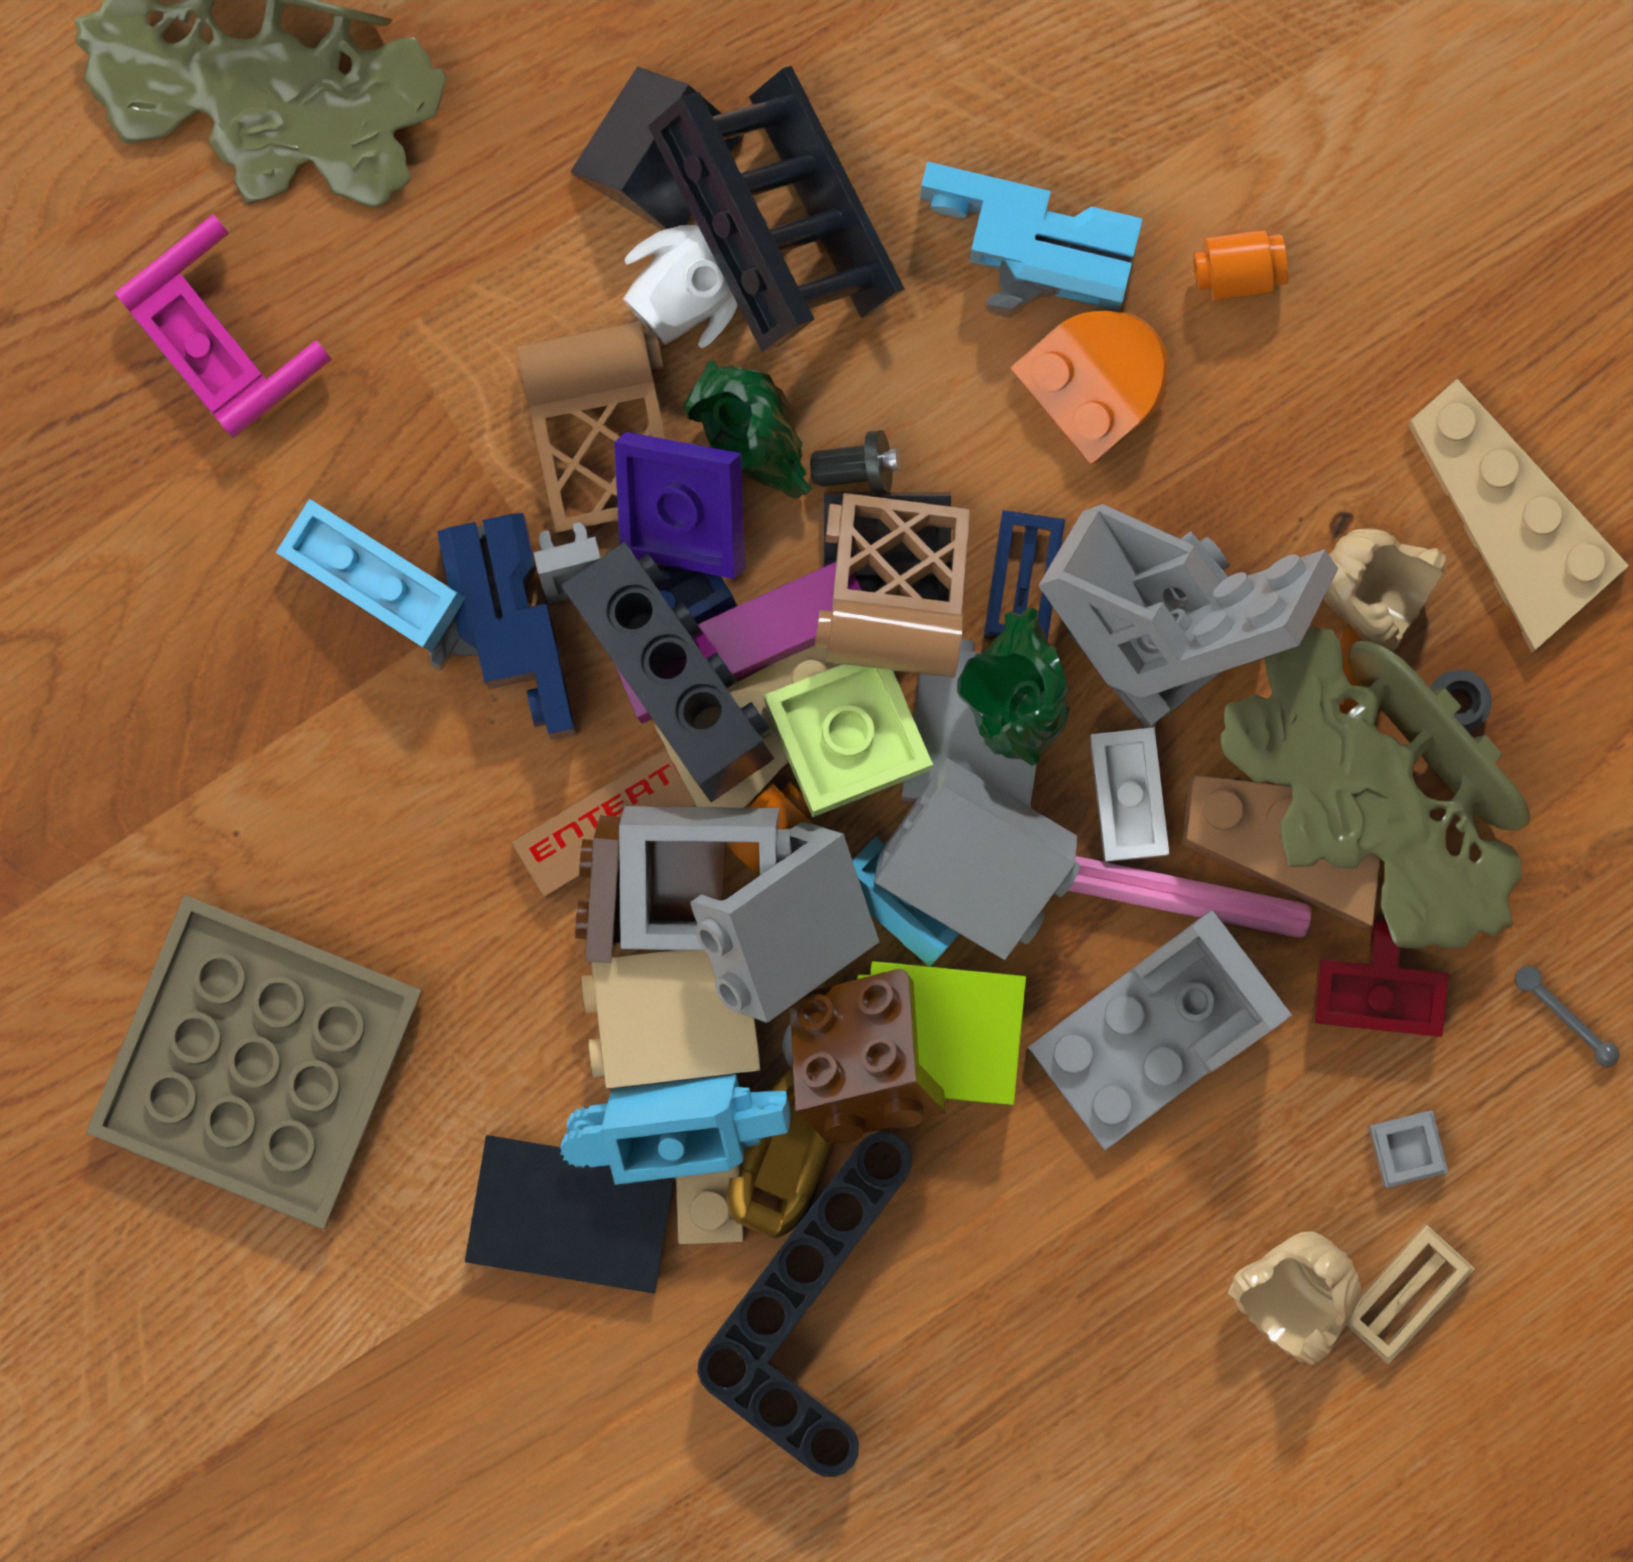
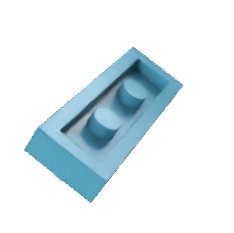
M311 499L308 500L276 551L277 554L430 652L434 650L466 599Z

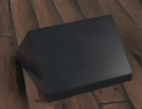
M637 67L571 169V174L662 231L687 225L693 215L648 125L680 97L697 93V91L689 84ZM703 97L712 116L722 114ZM743 135L724 140L731 154Z

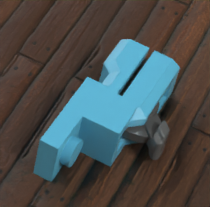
M927 162L921 185L920 199L930 201L931 210L956 218L967 217L968 211L980 213L969 262L1000 269L999 285L1002 290L987 299L986 309L988 312L1010 318L1041 296H1056L1120 311L1142 218L1092 206L1076 217L1046 211L1051 193L1049 190Z

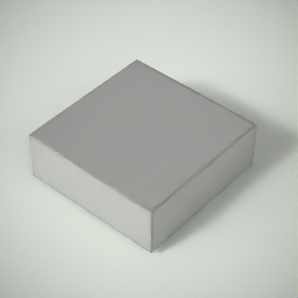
M1433 1110L1368 1126L1383 1188L1448 1173Z

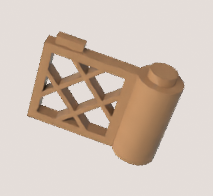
M641 321L517 346L521 374L531 413L555 532L572 530L573 524L578 522L587 527L618 520V507L602 510L612 494L617 496L616 476L611 484L580 465L579 462L599 432L613 441L620 438V436L604 427V424L618 403L644 398L649 426L643 435L651 436L652 434V437L666 439L651 371L664 368L657 334L654 331L643 333ZM607 406L598 421L582 412ZM572 413L593 427L573 459L551 446L546 418ZM553 455L569 465L559 481ZM576 469L605 488L606 491L591 513L566 518L561 490Z
M847 493L843 494L842 505H829L825 542L838 544L831 611L819 609L814 648L826 649V662L955 678L963 627L962 604L970 509ZM854 516L880 519L892 532L870 545L853 527ZM927 525L954 529L953 541L936 553L915 533ZM903 542L921 562L904 574L899 575L881 555ZM851 547L858 553L850 558ZM952 559L950 570L944 563ZM867 564L887 583V585L875 593L847 589L848 577ZM932 572L949 590L948 602L922 599L911 585Z

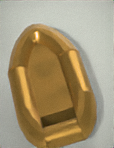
M793 1066L773 1082L766 1091H786L791 1109L788 1133L761 1138L760 1144L747 1147L743 1162L740 1164V1177L729 1178L726 1195L729 1212L736 1224H741L771 1238L784 1236L799 1224L813 1201L835 1143L833 1141L826 1142L795 1111ZM753 1189L778 1198L779 1202L776 1211L751 1201Z

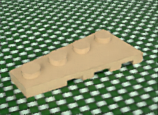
M1458 379L1407 424L1445 495L1449 496L1464 523L1463 528L1474 548L1479 550L1495 580L1493 583L1505 605L1510 607L1523 632L1521 634L1531 653L1629 566Z

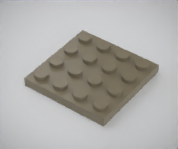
M184 895L86 1133L323 1230L327 1229L424 991Z

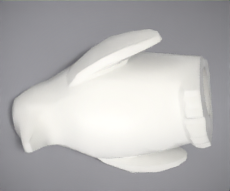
M681 225L659 231L640 242L624 259L626 265L648 255L655 254L652 261L633 282L622 301L649 332L654 331L657 334L658 340L664 345L679 338L710 317L709 325L698 343L699 347L704 348L723 331L734 316L738 304L698 225Z

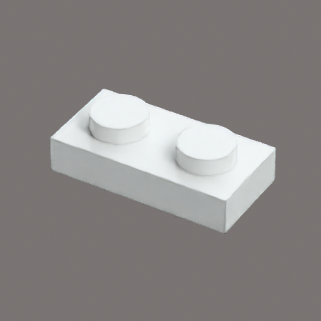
M1155 727L1091 734L1090 745L1104 862L1168 856L1169 847Z

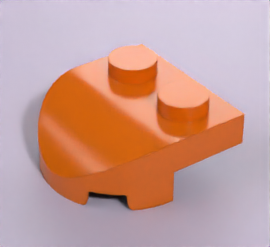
M1101 309L1078 314L1062 322L1011 367V370L1092 465L1097 463L1139 425L1149 420L1158 411L1167 394L1165 389L1169 357L1160 336L1142 318L1130 312Z

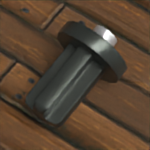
M883 430L869 431L865 436L864 445L813 452L810 457V472L813 482L822 487L869 481L871 490L875 494L890 492L892 487L893 471L901 470V456L898 449H890Z

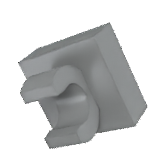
M580 522L573 524L575 542L554 547L549 531L540 533L539 544L541 551L534 552L533 554L548 604L570 599L561 585L601 558L596 538H588L587 531Z

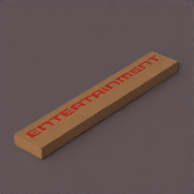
M666 749L511 842L545 899L580 878L579 865L582 840H593L600 815L622 817L625 806L696 807Z

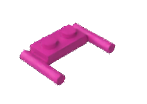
M212 214L114 293L228 434L235 438L332 359L318 341L315 340L268 379L262 375L180 274L229 234L217 217Z

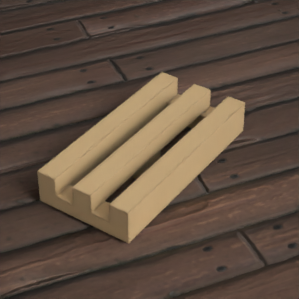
M1423 1225L1360 1295L1358 1304L1347 1319L1345 1326L1351 1329L1359 1339L1375 1351L1384 1362L1389 1364L1475 1268L1428 1225ZM1429 1244L1435 1252L1369 1325L1366 1326L1360 1318ZM1445 1261L1452 1265L1454 1269L1393 1337L1387 1343L1381 1340L1378 1335Z

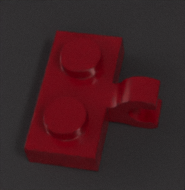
M1373 920L1370 936V964L1318 959L1312 1023L1442 1037L1449 973L1398 968L1400 947H1397L1393 942L1387 921Z

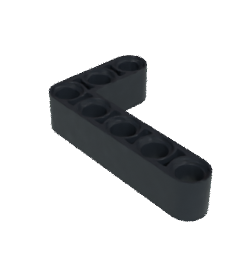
M877 1132L868 1135L858 1144L707 1344L698 1360L697 1373L700 1382L710 1394L812 1472L823 1477L842 1475L854 1465L859 1453V1440L856 1431L845 1418L769 1360L907 1178L912 1165L910 1149L901 1137L891 1132ZM877 1142H888L894 1145L901 1155L899 1171L893 1177L885 1180L872 1177L866 1171L864 1165V1155L867 1149ZM840 1193H849L855 1196L861 1202L863 1208L860 1223L848 1231H840L833 1228L825 1217V1207L828 1201L834 1195ZM800 1245H810L816 1248L822 1254L824 1260V1268L821 1275L810 1282H800L794 1279L788 1273L786 1267V1258L789 1252ZM761 1297H771L777 1300L783 1306L785 1312L783 1325L777 1331L769 1334L754 1330L747 1318L750 1304ZM722 1349H732L742 1356L746 1370L743 1378L738 1383L722 1385L712 1378L708 1368L709 1360L715 1352ZM775 1388L784 1389L795 1397L797 1412L789 1422L773 1424L763 1417L760 1410V1400L769 1390ZM835 1428L847 1437L849 1449L846 1456L840 1461L824 1463L813 1454L811 1442L814 1435L820 1430Z

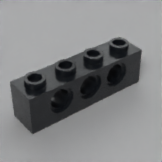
M623 542L561 586L693 779L712 803L775 759L763 742L773 732L752 702H749L742 708L738 706L728 691L737 685L738 682L719 654L715 652L708 658L704 657L694 642L704 633L685 605L681 602L673 609L670 608L660 593L661 590L670 584L651 556L647 553L637 560L627 544ZM643 608L652 609V616L647 624L638 629H626V622L633 612ZM678 657L687 659L686 666L680 675L672 679L659 678L661 668L667 661ZM709 707L722 709L719 720L712 727L707 729L694 728L695 718L702 710Z

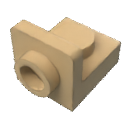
M740 1164L729 1171L675 1177L677 1183L679 1244L743 1242V1225L736 1224L733 1220L726 1198L729 1178L740 1177Z

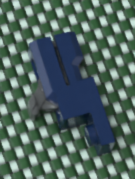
M524 513L483 520V525L478 527L476 522L437 531L448 586L466 599L432 652L428 650L433 667L439 671L442 670L451 654L479 656L484 683L489 689L536 679L538 688L527 690L534 727L546 725L551 740L577 735L550 610L547 604L530 607L526 585L537 571Z

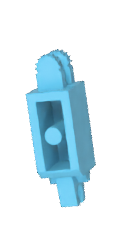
M736 1073L611 1089L608 1103L590 1105L588 1109L584 1107L580 1110L575 1109V1113L570 1114L566 1125V1133L568 1134L564 1135L560 1149H562L560 1154L564 1156V1161H568L569 1165H575V1168L577 1166L584 1168L585 1165L590 1167L610 1165L615 1185L729 1171L743 1162L747 1147L760 1144L761 1138L788 1133L791 1109L786 1091L750 1092V1088L739 1086Z

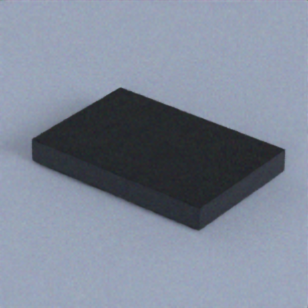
M486 1135L465 1263L656 1293L675 1177L615 1185L610 1165L597 1167L585 1165L584 1168L582 1166L575 1168V1165H569L568 1161L563 1160L564 1156L560 1154L562 1150L560 1147Z

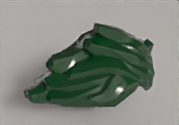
M709 361L685 402L684 410L687 418L695 422H702L711 448L741 453L742 473L765 486L781 490L793 499L800 498L802 495L805 496L812 488L803 478L807 474L800 462L803 457L801 449L803 443L795 431L794 422L788 409V402L782 389L774 384L770 375L763 372L744 369L740 365L718 368L716 361Z
M1028 608L1021 615L1014 612L1005 614V630L982 654L977 653L975 657L967 660L957 680V694L972 710L979 735L985 738L984 744L996 755H1003L1009 759H1021L1031 766L1040 761L1039 755L1063 731L1070 710L1066 706L1065 701L1069 688L1066 685L1064 670L1057 655L1056 647L1051 646L1043 633L1044 629L1041 628L1039 621L1036 620L1038 610L1035 608Z

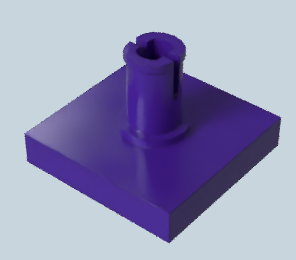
M625 432L614 442L620 544L625 542L637 560L648 553L656 564L735 579L745 569L741 453Z

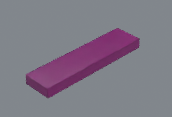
M836 562L698 624L704 634L694 640L695 644L705 658L717 652L737 681L779 660L813 647L815 644L819 609L831 611ZM853 573L848 577L847 589L862 591L857 577ZM678 657L667 661L661 668L659 678L672 679L680 675L686 666L687 659ZM617 668L638 720L642 724L652 720L648 711Z

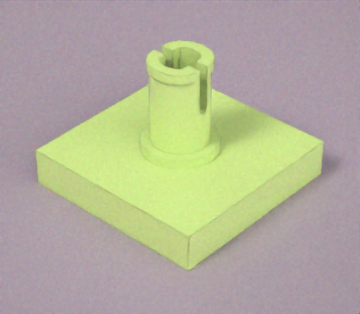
M842 664L764 695L765 706L812 817L932 770L933 763L893 670Z

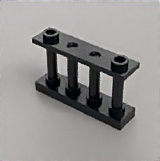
M792 65L782 68L749 96L753 105L712 116L700 92L680 97L648 125L761 352L781 346L815 319L810 311L812 308L850 296L860 317L864 318L873 314L905 290ZM765 128L781 161L740 173L724 140ZM793 184L809 217L769 229L753 196ZM822 240L838 273L798 286L781 253Z

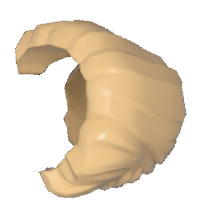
M1353 530L1347 536L1341 537L1339 542L1336 543L1335 549L1329 554L1338 567V571L1323 599L1337 617H1340L1345 623L1349 624L1363 641H1371L1393 652L1400 645L1401 640L1404 639L1405 633L1409 631L1412 622L1419 617L1420 609L1427 602L1437 581L1442 578L1446 555L1442 554L1438 548L1426 549L1400 544L1394 535H1390L1382 530Z
M1310 1231L1293 1235L1269 1251L1261 1260L1240 1269L1234 1275V1282L1231 1284L1227 1294L1235 1300L1238 1309L1242 1313L1249 1315V1321L1257 1327L1260 1333L1266 1335L1272 1344L1279 1346L1287 1355H1291L1299 1363L1306 1362L1309 1365H1314L1331 1352L1335 1341L1346 1325L1347 1319L1355 1310L1361 1293V1282L1353 1262L1348 1258L1346 1252L1339 1250L1338 1247L1321 1234Z

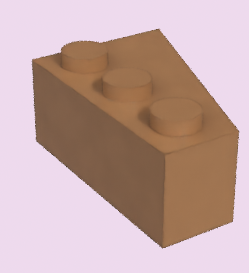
M1194 775L1188 781L1181 845L1251 878L1259 879L1291 894L1290 896L1300 901L1312 904L1346 920L1345 922L1362 930L1373 926L1380 858L1377 855L1367 854L1360 865L1354 869L1332 867L1326 859H1320L1314 866L1288 867L1286 853L1282 845L1280 821L1287 814V809L1293 801L1292 787Z

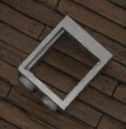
M625 806L619 823L621 949L704 950L696 935V926L698 925L696 921L652 920L651 841L759 842L760 875H762L792 852L791 829H779V808Z

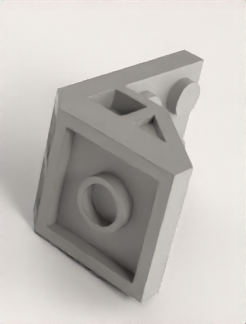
M1101 504L1082 511L1038 586L1107 685L1143 698L1299 646L1338 571V567L1326 549L1303 557H1299L1296 554L1288 555L1275 562L1266 570L1248 576L1243 572L1236 573L1219 583L1194 545ZM1172 587L1182 590L1186 597L1180 599Z
M1211 910L1027 1047V1049L1102 1149L1106 1150L1204 1075L1222 1066L1275 1029L1292 1014L1218 916Z

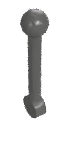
M1525 966L1516 972L1514 981L1518 989L1524 992L1532 991L1595 1052V1060L1599 1065L1608 1068L1617 1064L1620 1057L1617 1046L1610 1042L1603 1043L1541 983V974L1538 969L1532 966Z

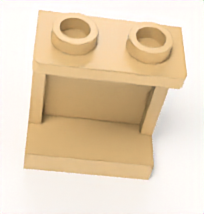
M672 950L613 957L611 963L592 962L593 974L582 976L586 1014L598 1013L600 1038L589 1039L593 1078L605 1076L606 1089L735 1073L761 1072L755 1018L740 1012H734L721 1001L715 989L717 978L708 953L705 950Z

